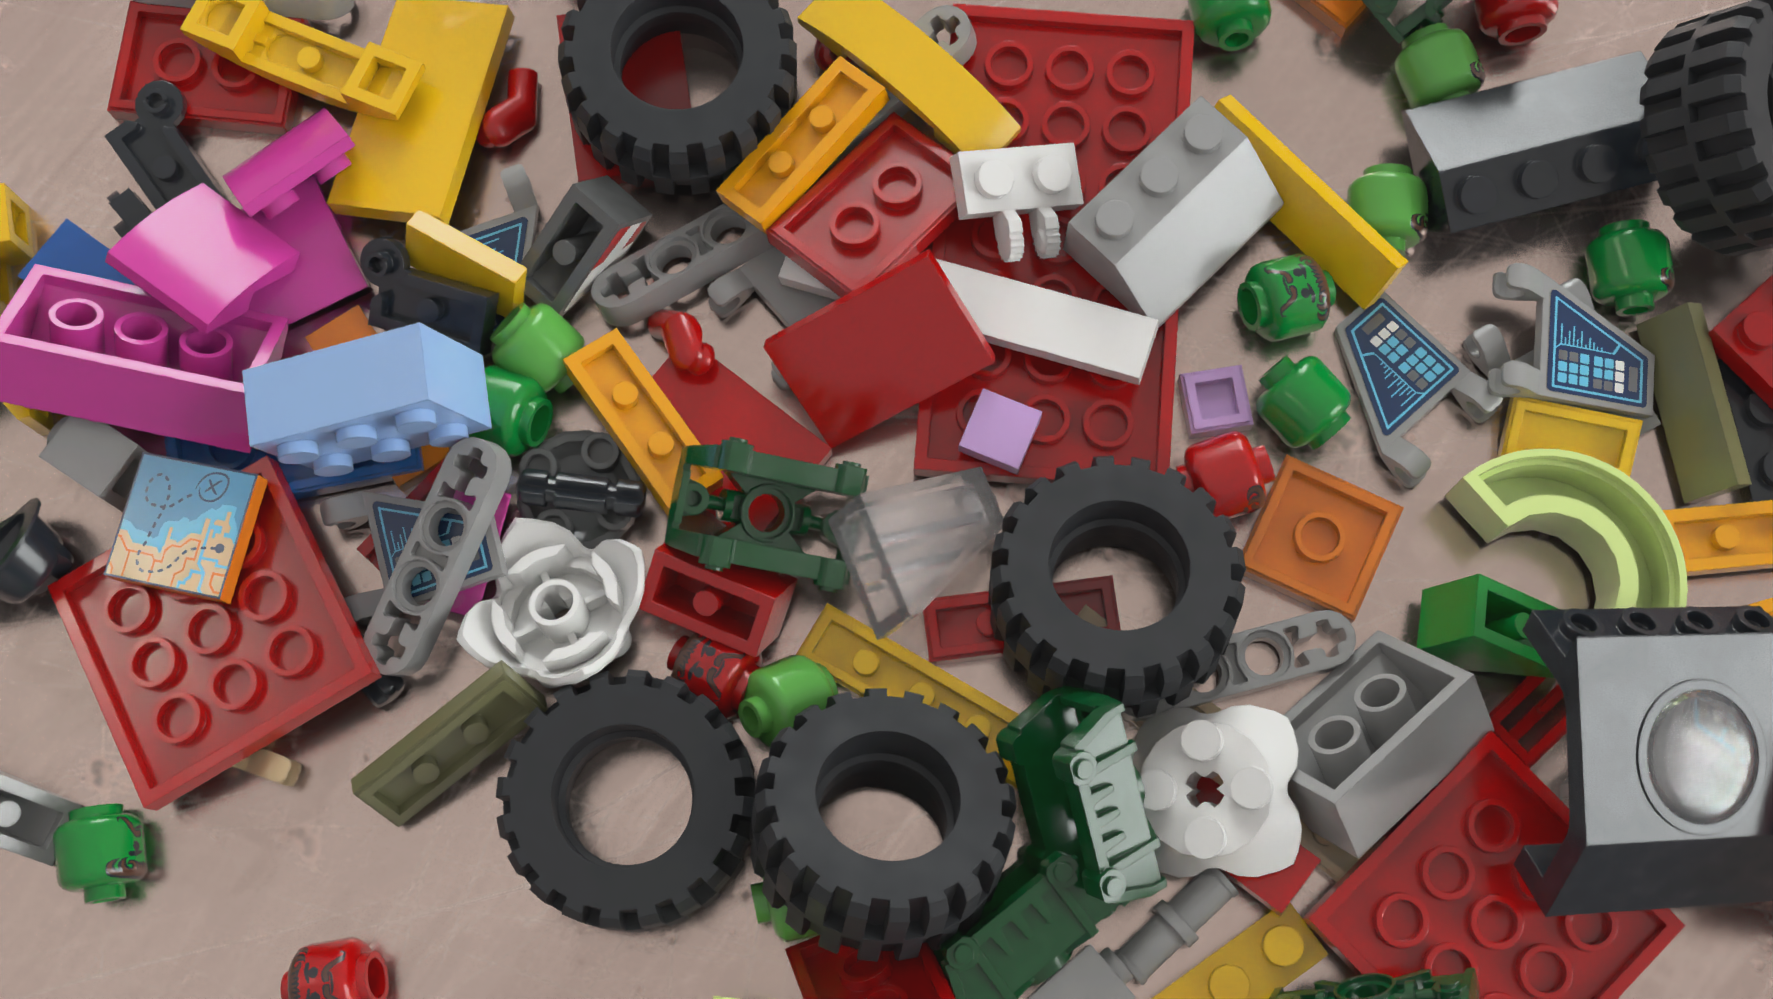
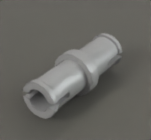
M1208 868L1196 875L1168 903L1161 899L1152 908L1156 914L1120 949H1116L1114 953L1128 968L1136 981L1143 986L1147 982L1146 979L1183 944L1190 948L1199 939L1196 932L1231 898H1235L1239 892L1218 868Z

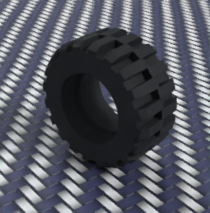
M576 0L579 11L572 9L566 13L561 27L564 41L558 45V65L562 77L563 91L575 130L584 145L591 144L594 159L606 170H611L615 164L618 165L621 179L636 187L642 186L644 180L648 179L654 181L656 193L674 195L676 185H691L692 195L710 192L709 182L720 178L725 181L742 161L757 149V145L767 134L771 135L781 119L796 104L797 43L793 41V24L786 9L779 7V0ZM674 31H680V34H695L711 39L730 52L738 63V73L723 93L703 105L688 109H665L640 100L624 86L622 71L629 58L641 45L656 36Z
M1751 0L1677 24L1674 29L1669 30L1654 48L1655 52L1647 61L1644 74L1648 79L1640 88L1639 104L1644 106V118L1640 120L1641 139H1646L1649 155L1645 156L1650 174L1655 173L1660 187L1656 191L1663 205L1672 208L1674 211L1672 219L1681 230L1692 234L1691 239L1712 251L1729 256L1773 248V0Z
M1113 456L1093 457L1090 468L1080 469L1078 462L1075 461L1056 468L1055 481L1053 483H1050L1047 478L1040 477L1025 489L1024 503L1020 501L1014 502L1003 518L1002 533L996 534L992 550L988 604L991 605L990 623L994 638L1004 641L1003 657L1013 671H1021L1024 668L1029 671L1027 686L1041 696L1050 689L1063 688V686L1086 689L1116 699L1123 703L1124 708L1132 707L1133 715L1139 718L1155 714L1159 701L1163 698L1167 704L1172 706L1180 703L1190 696L1194 682L1196 684H1204L1216 670L1220 656L1226 652L1243 606L1246 587L1241 581L1246 566L1243 550L1238 547H1232L1237 532L1229 517L1222 514L1215 518L1213 511L1216 500L1203 488L1199 487L1194 493L1184 486L1187 476L1170 467L1165 475L1149 469L1150 460L1132 457L1130 465H1115ZM1100 546L1122 547L1147 557L1163 571L1173 587L1176 602L1173 610L1166 617L1152 625L1134 630L1106 629L1088 623L1067 608L1054 589L1053 574L1063 561L1085 549Z
M628 669L627 675L623 677H613L609 671L597 673L589 677L590 684L576 689L572 684H569L554 692L553 695L557 702L549 707L546 712L536 707L523 721L530 728L521 742L514 739L511 740L504 755V758L511 762L507 777H498L496 798L503 801L504 814L496 817L500 838L508 841L511 853L507 857L515 872L525 877L531 885L529 890L545 904L561 911L562 915L578 922L610 931L622 930L633 933L651 931L652 928L662 925L673 926L689 919L688 915L702 906L707 908L721 896L719 891L730 878L735 880L745 863L742 859L748 845H752L749 833L756 789L753 773L754 766L745 745L731 722L721 713L718 706L703 693L697 696L689 690L686 683L670 676H667L664 680L654 678L649 671ZM626 740L651 742L672 753L684 767L692 790V808L689 821L677 842L657 858L634 865L613 864L594 856L577 838L569 816L571 792L582 768L601 750Z
M887 688L865 689L864 697L853 699L850 692L830 696L827 698L826 709L821 711L817 705H810L795 716L793 728L786 727L781 729L771 742L769 757L762 760L757 776L749 838L752 839L750 857L754 874L761 878L764 877L762 892L772 908L779 909L784 905L787 906L786 924L800 935H805L809 929L820 935L818 946L835 954H838L840 946L843 945L858 949L857 960L878 962L881 951H894L895 959L901 961L917 958L922 943L925 942L928 943L932 950L937 951L941 949V944L955 935L958 928L960 930H969L981 917L986 902L991 901L1012 846L1016 828L1012 819L1017 806L1014 788L1005 783L1008 769L1003 759L996 751L987 754L985 750L989 739L976 725L971 723L965 728L958 722L959 712L943 703H940L938 709L924 704V695L905 691L903 698L887 696ZM880 787L894 790L910 797L930 814L938 826L943 842L930 852L912 859L900 861L873 859L861 855L842 844L825 825L819 809L831 798L851 789Z

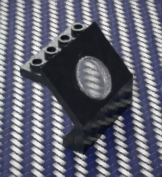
M1749 605L1532 610L1522 631L1560 685L1566 705L1569 788L1568 832L1562 843L1524 845L1514 862V866L1545 917L1773 901V617L1765 612L1761 606Z

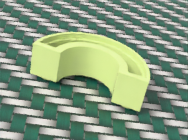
M1540 448L1521 450L1491 459L1476 467L1444 496L1487 544L1509 532L1535 530L1556 536L1576 550L1592 574L1596 595L1594 609L1630 607L1669 608L1686 607L1688 585L1684 555L1670 521L1647 491L1624 472L1606 462L1588 455L1561 449Z

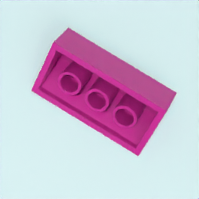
M35 264L0 316V402L82 418L92 422L135 429L155 435L212 445L222 449L250 453L253 447L249 445L242 370L281 360L289 318L248 309L241 316L204 334L136 285Z

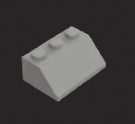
M1200 96L1068 222L1063 250L1130 312L1158 319L1159 328L1283 207L1284 202L1248 137L1206 99Z
M1377 630L1353 652L1345 663L1336 667L1284 714L1290 720L1299 747L1298 766L1288 783V795L1297 807L1300 819L1312 832L1359 859L1445 778L1488 731H1494L1475 675Z

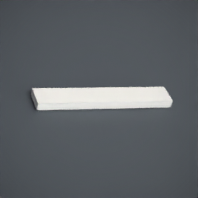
M787 256L785 257L778 276L782 285L834 300L840 298ZM936 259L988 343L1140 385L1158 330V319Z

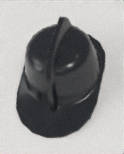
M37 497L30 499L14 515L0 522V600L7 603H23L31 596L48 590V585L63 577L73 565L74 558L71 552L63 546L59 534L38 515L41 502Z

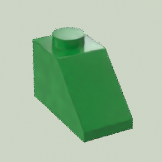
M1475 574L1422 590L1417 648L1464 670L1554 678L1522 630L1532 610H1555L1558 608L1482 574Z

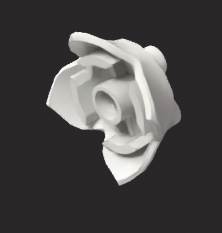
M515 517L501 540L509 575L495 579L497 590L496 595L492 599L477 602L465 614L456 640L469 655L489 669L502 660L520 676L535 679L546 688L576 684L598 673L614 659L624 655L630 648L632 636L629 627L639 609L645 591L646 566L643 552L636 545L622 539L604 540L594 549H589L583 546L570 530L554 522ZM564 609H569L567 614L556 619V614Z
M1252 705L1231 706L1211 714H1203L1189 707H1174L1157 713L1154 717L1147 719L1143 723L1135 739L1138 751L1134 753L1133 764L1144 784L1145 799L1143 806L1146 817L1160 840L1161 847L1154 850L1160 872L1180 878L1196 876L1208 868H1220L1237 876L1260 877L1279 872L1294 864L1299 852L1302 825L1299 811L1288 795V783L1298 766L1299 747L1295 731L1288 717L1276 711ZM1219 774L1224 782L1217 788V790L1224 794L1222 801L1218 805L1212 802L1200 804L1196 797V794L1200 791L1196 788L1199 779L1202 776L1212 779Z

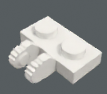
M1074 143L962 151L949 158L959 220L993 217L995 236L998 242L997 248L999 249L1001 260H1004V262L1020 261V258H1023L1025 246L1022 235L1023 227L1018 214H1029L1032 238H1034L1033 245H1035L1037 256H1040V259L1055 258L1056 255H1059L1061 234H1059L1058 216L1054 211L1073 210L1084 204Z

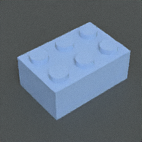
M420 322L242 370L250 447L278 456V461L281 463L300 464L314 469V474L318 476L332 477L345 475L354 470L353 464L371 459L377 462L403 460L411 456L410 449L429 444L433 447H452L461 439L469 438L468 434L492 429L483 355Z

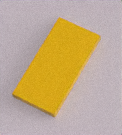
M396 0L381 46L423 62L426 70L399 120L383 119L357 113L349 136L355 146L345 152L352 164L336 174L327 200V205L335 214L407 223L420 210L449 225L515 19L508 5L456 0Z

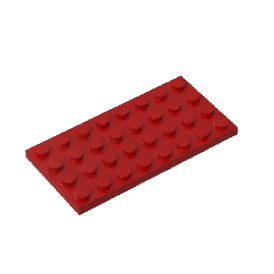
M953 3V6L966 13L976 33L977 45L974 54L963 67L987 89L1021 127V132L1006 148L1074 143L1084 204L1073 210L1054 211L1058 216L1059 234H1061V249L1059 250V255H1056L1055 258L1040 259V256H1037L1035 245H1033L1034 238H1032L1029 214H1018L1022 221V235L1025 245L1023 258H1020V261L1004 262V260H1001V255H999V249L997 248L998 242L996 241L993 217L959 220L958 217L933 241L932 254L939 260L1129 311L1063 250L1068 222L1190 106L1195 28L1193 20ZM955 32L950 36V45L958 40ZM941 143V146H942L943 148H945V149L948 150L950 153H952L948 148H946V147ZM1179 309L1158 328L1140 385L988 343L995 353L993 364L919 402L914 475L1032 484L1040 477L1047 478L1050 483H1053L1055 481L1056 468L1073 461L1078 462L1080 469L1090 468L1093 457L1113 456L1115 465H1130L1132 457L1150 460L1149 469L1165 475L1170 467ZM983 388L1042 411L1041 420L1018 475L958 451L959 443Z

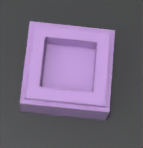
M1242 365L1179 375L1177 382L1189 440L1222 435L1231 431L1242 432L1251 430L1254 423Z
M983 388L959 443L958 451L1018 475L1041 420L1042 411Z

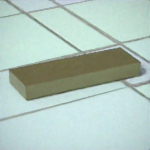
M1687 302L1637 324L1636 328L1641 346L1655 355L1654 394L1684 503H1700L1752 485L1712 340L1708 334L1709 329L1702 304Z
M500 660L351 779L353 795L399 828L528 725L523 721L536 707L546 712L548 707L545 696L504 661Z

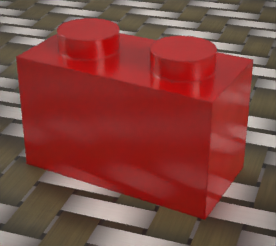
M666 543L656 548L645 580V591L639 606L640 610L755 658L779 636L798 578L784 573L731 564L730 569L723 568V572L704 568L705 564L698 563V556L671 547Z

